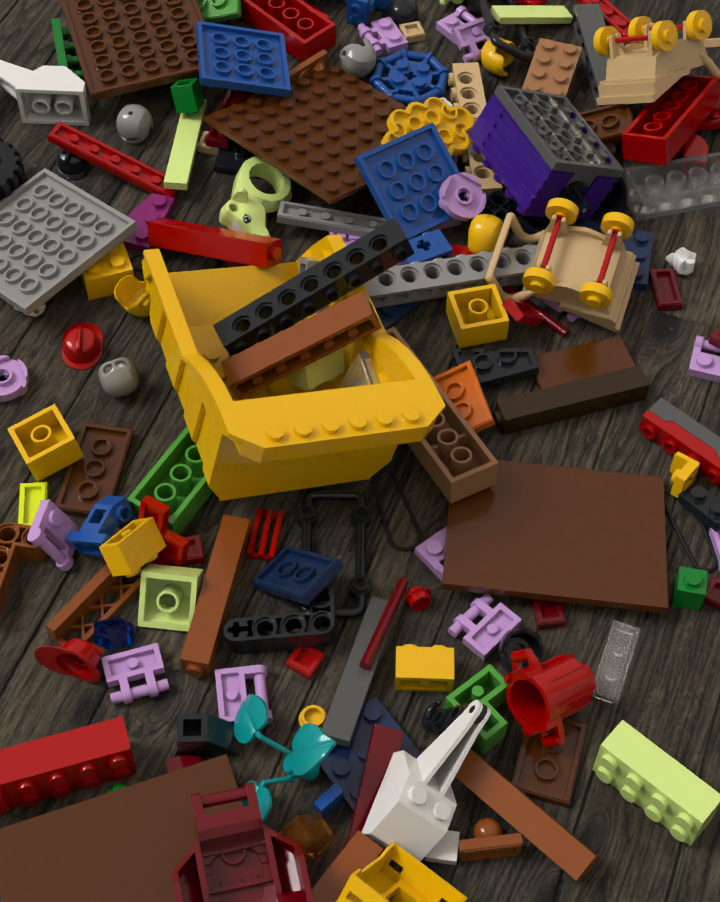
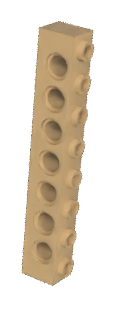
M452 63V73H448V86H452L450 97L451 101H455L453 107L460 106L467 109L472 114L475 124L486 106L479 63ZM470 140L468 149L461 155L462 164L466 163L464 172L475 176L481 182V189L483 194H486V197L494 191H502V185L493 178L495 175L494 171L484 166L482 163L484 160L483 156L472 149L473 142Z

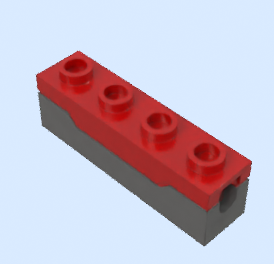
M660 398L642 415L638 431L647 439L654 441L664 448L667 453L674 455L676 452H680L699 462L698 472L705 476L708 481L720 487V437L663 398Z

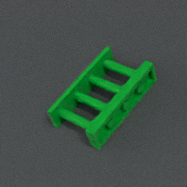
M60 18L51 19L58 66L72 68V65H79L78 57L70 56L69 54L70 51H75L73 42H68L67 37H71L69 29L66 26L61 27ZM70 69L80 79H84L82 70L73 71V69Z

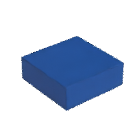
M337 783L333 784L314 802L315 816L321 822L344 802V790Z

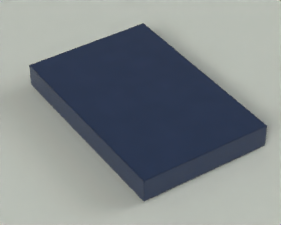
M287 545L251 583L257 590L308 605L344 566L339 559Z

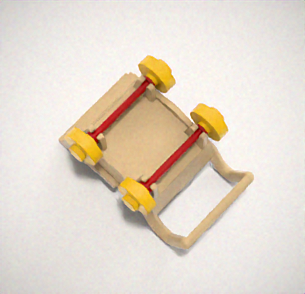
M705 10L692 11L687 19L683 21V24L675 25L670 20L653 23L647 16L635 17L629 24V37H622L621 33H618L612 26L600 27L594 35V49L598 55L602 57L610 56V58L607 60L606 80L600 81V85H598L599 97L596 98L597 105L653 103L682 76L688 75L690 69L702 65L707 68L713 77H719L720 79V70L713 60L708 57L705 49L720 47V38L707 39L712 31L710 14ZM683 30V39H678L677 31Z
M553 198L549 200L545 210L547 218L551 220L550 224L545 230L535 234H527L523 231L515 214L512 212L507 213L485 275L488 285H496L502 302H505L508 298L525 301L533 296L560 303L558 309L575 314L619 334L640 264L635 262L637 255L626 251L623 239L631 237L635 226L633 219L619 212L605 214L600 227L606 235L586 227L568 226L576 222L579 213L578 206L568 199ZM510 227L520 241L527 244L538 243L531 266L525 270L522 279L523 290L515 294L505 293L494 276Z

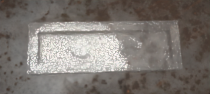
M613 620L595 676L596 689L593 690L591 697L615 705L618 704L641 628Z

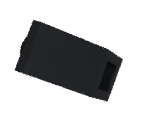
M208 713L178 714L176 742L179 756L239 755V742L234 735V723Z

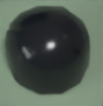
M393 0L386 8L387 17H390L398 28L400 24L415 22L419 19L417 4L412 0Z

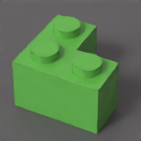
M491 664L445 698L444 705L445 710L456 705H469L474 700H479L491 709L489 719L473 743L474 747L482 755L505 738L508 724L495 710L507 700V684H505L504 678Z

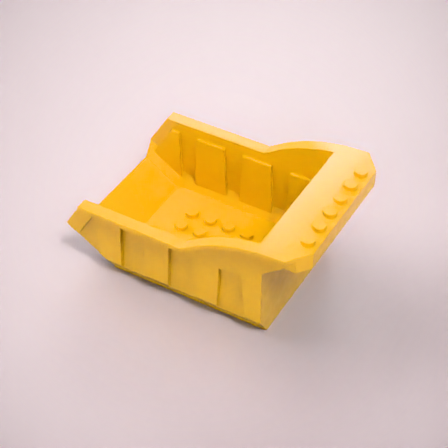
M341 234L328 235L312 245L301 257H309L318 260L319 263L346 247ZM159 249L143 251L142 269L144 280L148 281L151 300L149 309L150 322L155 337L161 344L166 358V368L173 388L178 392L183 406V416L191 439L195 442L203 463L202 470L208 487L219 497L220 501L370 479L392 460L398 444L422 441L432 430L437 417L444 410L446 405L420 361L398 339L386 333L364 284L327 305L328 308L349 298L351 295L364 291L382 327L342 348L346 372L336 376L332 381L318 385L316 389L311 391H304L300 387L292 386L283 377L239 399L228 386L221 365L222 361L231 356L224 348L213 325L299 274L300 257L295 262L279 263L269 268L253 265L168 273Z

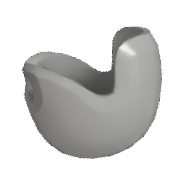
M363 38L365 46L359 44L346 45L339 55L344 71L347 74L355 75L357 78L367 76L376 65L375 50L371 42L366 38Z
M129 104L123 107L116 120L118 134L126 142L133 144L141 143L148 136L150 127L153 129V119L150 112L145 107L137 104Z
M121 357L102 364L98 370L100 383L104 391L111 397L129 395L138 387L137 369L128 358Z

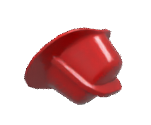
M83 322L70 326L64 332L62 358L67 366L76 370H85L98 363L101 359L103 335L100 328L92 323Z
M73 638L64 642L60 647L40 646L35 650L36 660L49 670L73 676L86 682L94 683L99 681L100 673L97 665L103 650L86 640Z

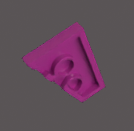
M152 193L128 215L129 218L136 221L138 229L123 241L125 248L140 252L153 249V246H148V222L160 218L168 219L175 206V199L173 197Z

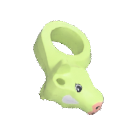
M258 156L246 160L235 177L231 199L220 210L219 222L225 225L228 230L271 237L267 230L266 213L278 211L281 201H291L290 178ZM249 177L265 179L274 187L276 194H266L259 191L251 183Z

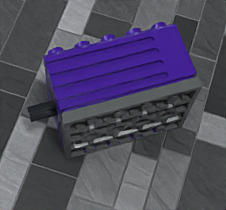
M498 85L494 91L495 95L491 96L468 133L470 140L473 142L472 149L484 158L482 162L484 166L494 171V180L504 185L506 188L505 195L509 199L515 200L518 205L516 210L523 216L545 218L547 217L545 210L549 200L564 198L578 206L579 213L576 221H587L592 218L594 211L600 207L601 201H604L607 197L606 194L612 190L613 184L618 181L617 178H620L625 170L566 96Z

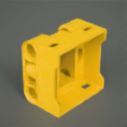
M393 842L377 859L362 870L357 869L351 874L336 902H440L442 898L447 902H466L468 898L397 843ZM391 859L403 867L401 874L389 865Z

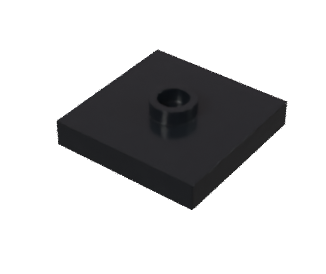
M232 140L228 149H219L214 163V172L237 175L240 167L246 160L257 156Z

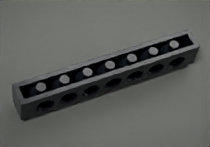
M393 218L217 322L213 327L229 355L238 354L313 315L415 253L406 235Z

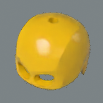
M499 37L500 40L515 47L512 41ZM489 39L481 51L483 67L494 75L500 77L508 76V73L504 72L503 68L510 65L515 57L497 49Z
M490 214L476 215L471 221L468 230L469 251L473 254L481 251H494L503 221Z
M132 275L123 277L115 286V299L128 313L136 317H148L151 303L148 281H139Z

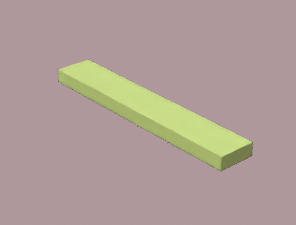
M204 99L205 104L198 113L194 115L180 114L164 178V189H188L203 117L206 112V99Z

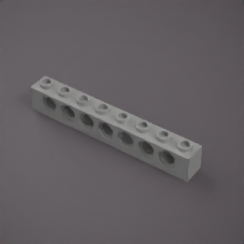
M527 244L518 248H503L494 273L501 288L506 285H523L522 279L525 270L531 266L537 245ZM481 251L472 255L460 254L452 258H436L432 261H414L406 265H395L364 283V286L375 308L447 297V292L488 285L485 275L494 251Z

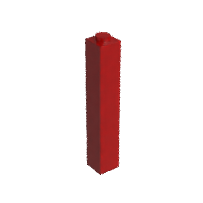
M167 218L148 222V246L263 268H269L281 263L282 249L281 239Z

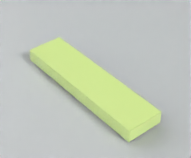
M492 5L490 9L491 15L500 24H571L573 19L565 6Z

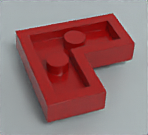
M147 495L141 500L138 519L154 518L166 544V547L157 554L180 567L186 562L190 541L167 528L171 507Z

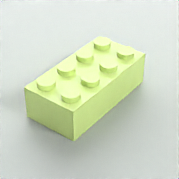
M624 720L616 726L600 745L592 768L597 777L604 783H610L618 789L625 800L630 803H636L652 821L660 822L668 828L676 840L691 846L720 805V793Z

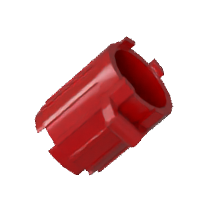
M531 648L513 651L511 653L513 671L504 677V682L507 684L506 698L512 715L524 727L522 728L524 735L532 737L537 734L544 747L564 745L566 738L562 719L582 710V708L592 702L591 696L593 690L596 689L594 674L589 665H583L577 661L574 654H559L540 663ZM528 660L529 667L524 669L521 662ZM554 731L553 735H548V732Z

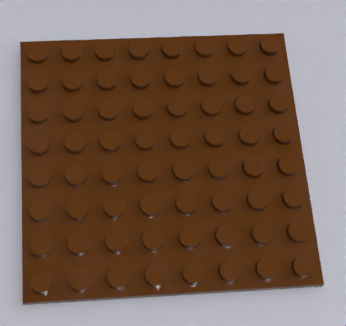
M331 65L324 70L316 71L311 75L290 82L291 92L289 97L260 94L203 117L204 122L329 204H333L368 187L353 159L358 155L381 146L384 135L389 131L387 127L389 115L394 110H405L406 107L402 103L390 98L387 94L373 88L370 84L358 79L355 75L347 74L340 66Z

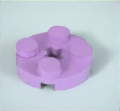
M466 172L449 176L442 183L439 190V207L454 219L464 222L471 220L482 212L486 204V194H483L481 182L475 176ZM464 192V197L467 199V201H462L459 198L458 194Z
M1 355L0 376L8 379L0 381V403L26 394L29 383V375L25 364L19 359L16 361L10 359L9 356Z

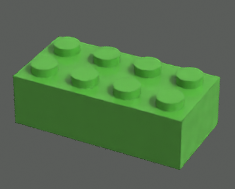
M188 427L182 431L127 498L136 517H139L141 500L147 495L171 507L167 528L178 535L181 534L213 493L208 487L202 470L203 463L197 446L191 439Z

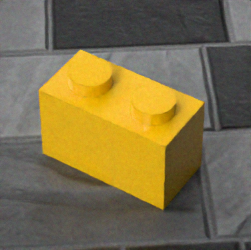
M148 517L132 520L103 543L99 549L113 577L125 575L129 578L140 573L141 567L144 564L155 560L158 557L157 553L165 548L166 544L154 518Z
M414 644L396 646L395 690L453 692L454 648H447L443 645L418 647Z

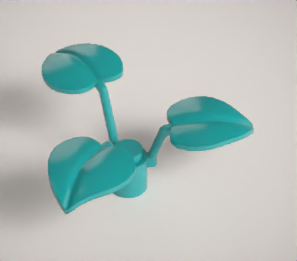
M249 694L246 700L242 702L235 717L233 727L235 738L239 743L249 744L256 736L259 740L287 755L283 761V769L288 774L287 776L262 780L260 784L254 781L261 819L264 824L272 807V795L266 787L277 783H294L296 778L313 781L319 773L320 763L337 743L326 735L319 726L311 723L304 724L296 732L292 741L293 751L274 742L260 731L268 722L266 703L259 696ZM247 799L242 800L243 806H248Z

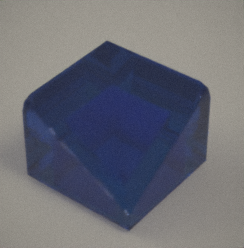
M117 616L94 623V642L109 651L132 645L134 643V624Z

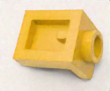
M680 452L674 454L670 467V472L673 474L670 480L673 483L671 495L678 498L681 492L687 490L693 484L700 466L699 462Z

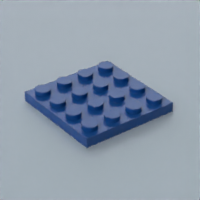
M197 21L196 39L200 85L274 96H290L291 85L283 33Z
M433 122L358 155L353 159L386 222L394 218L407 239L414 238L453 219L439 207V190L442 183L449 176L460 172ZM464 192L458 194L459 198L462 201H467V199L464 197Z

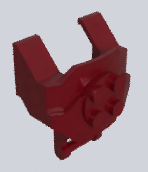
M254 781L244 783V787L202 796L200 793L191 794L198 837L184 858L171 871L176 902H314L305 856L299 843L278 834L262 823ZM247 799L248 806L204 815L203 808Z

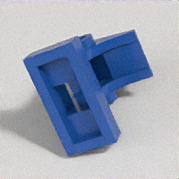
M345 0V4H347V23L357 26L364 23L367 27L370 11L373 12L375 8L386 11L388 4L392 0Z
M107 495L93 506L80 531H69L65 541L81 555L103 557L99 547L113 536L117 527L121 530L132 520L138 519V517L134 516L132 506L126 497Z

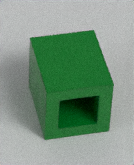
M199 78L177 80L170 87L177 114L194 115L205 104Z
M679 566L673 583L671 607L700 611L706 596L708 571Z

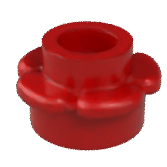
M414 586L408 591L405 602L413 611H421L432 602L430 597L431 590L429 588L424 589L422 586Z

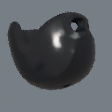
M528 628L509 630L502 636L498 646V657L501 666L506 672L510 673L513 671L511 653L514 649L517 651L531 648L540 661L543 643L538 633ZM528 660L521 662L524 669L529 667Z

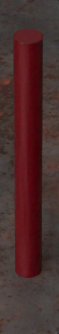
M510 285L502 287L503 291L507 294L518 293ZM529 299L523 301L530 303L545 320L543 323L560 336L565 338L569 335L570 330L532 301Z
M404 577L398 579L359 666L364 670H370L407 589L409 581Z

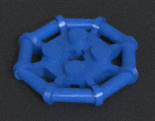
M401 48L400 51L384 58L379 57L376 60V67L373 76L370 78V84L378 91L387 94L390 98L402 104L409 105L411 102L423 104L430 97L441 98L446 94L445 87L450 70L444 67L434 57L432 52L422 53ZM430 65L436 70L435 72L430 70ZM383 72L388 73V77H382ZM438 81V84L435 86L432 82Z

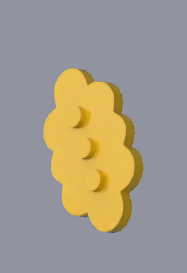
M430 97L423 104L411 102L405 110L397 109L389 115L387 119L389 131L384 135L381 145L433 122L451 157L452 155H462L470 145L468 133L474 125V118L464 107L454 106L450 108L444 100L437 97Z

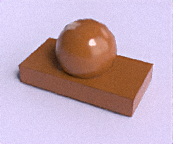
M485 817L475 823L472 829L473 838L460 840L458 846L459 862L518 856L521 853L523 840L521 833L503 835L499 822L493 818Z

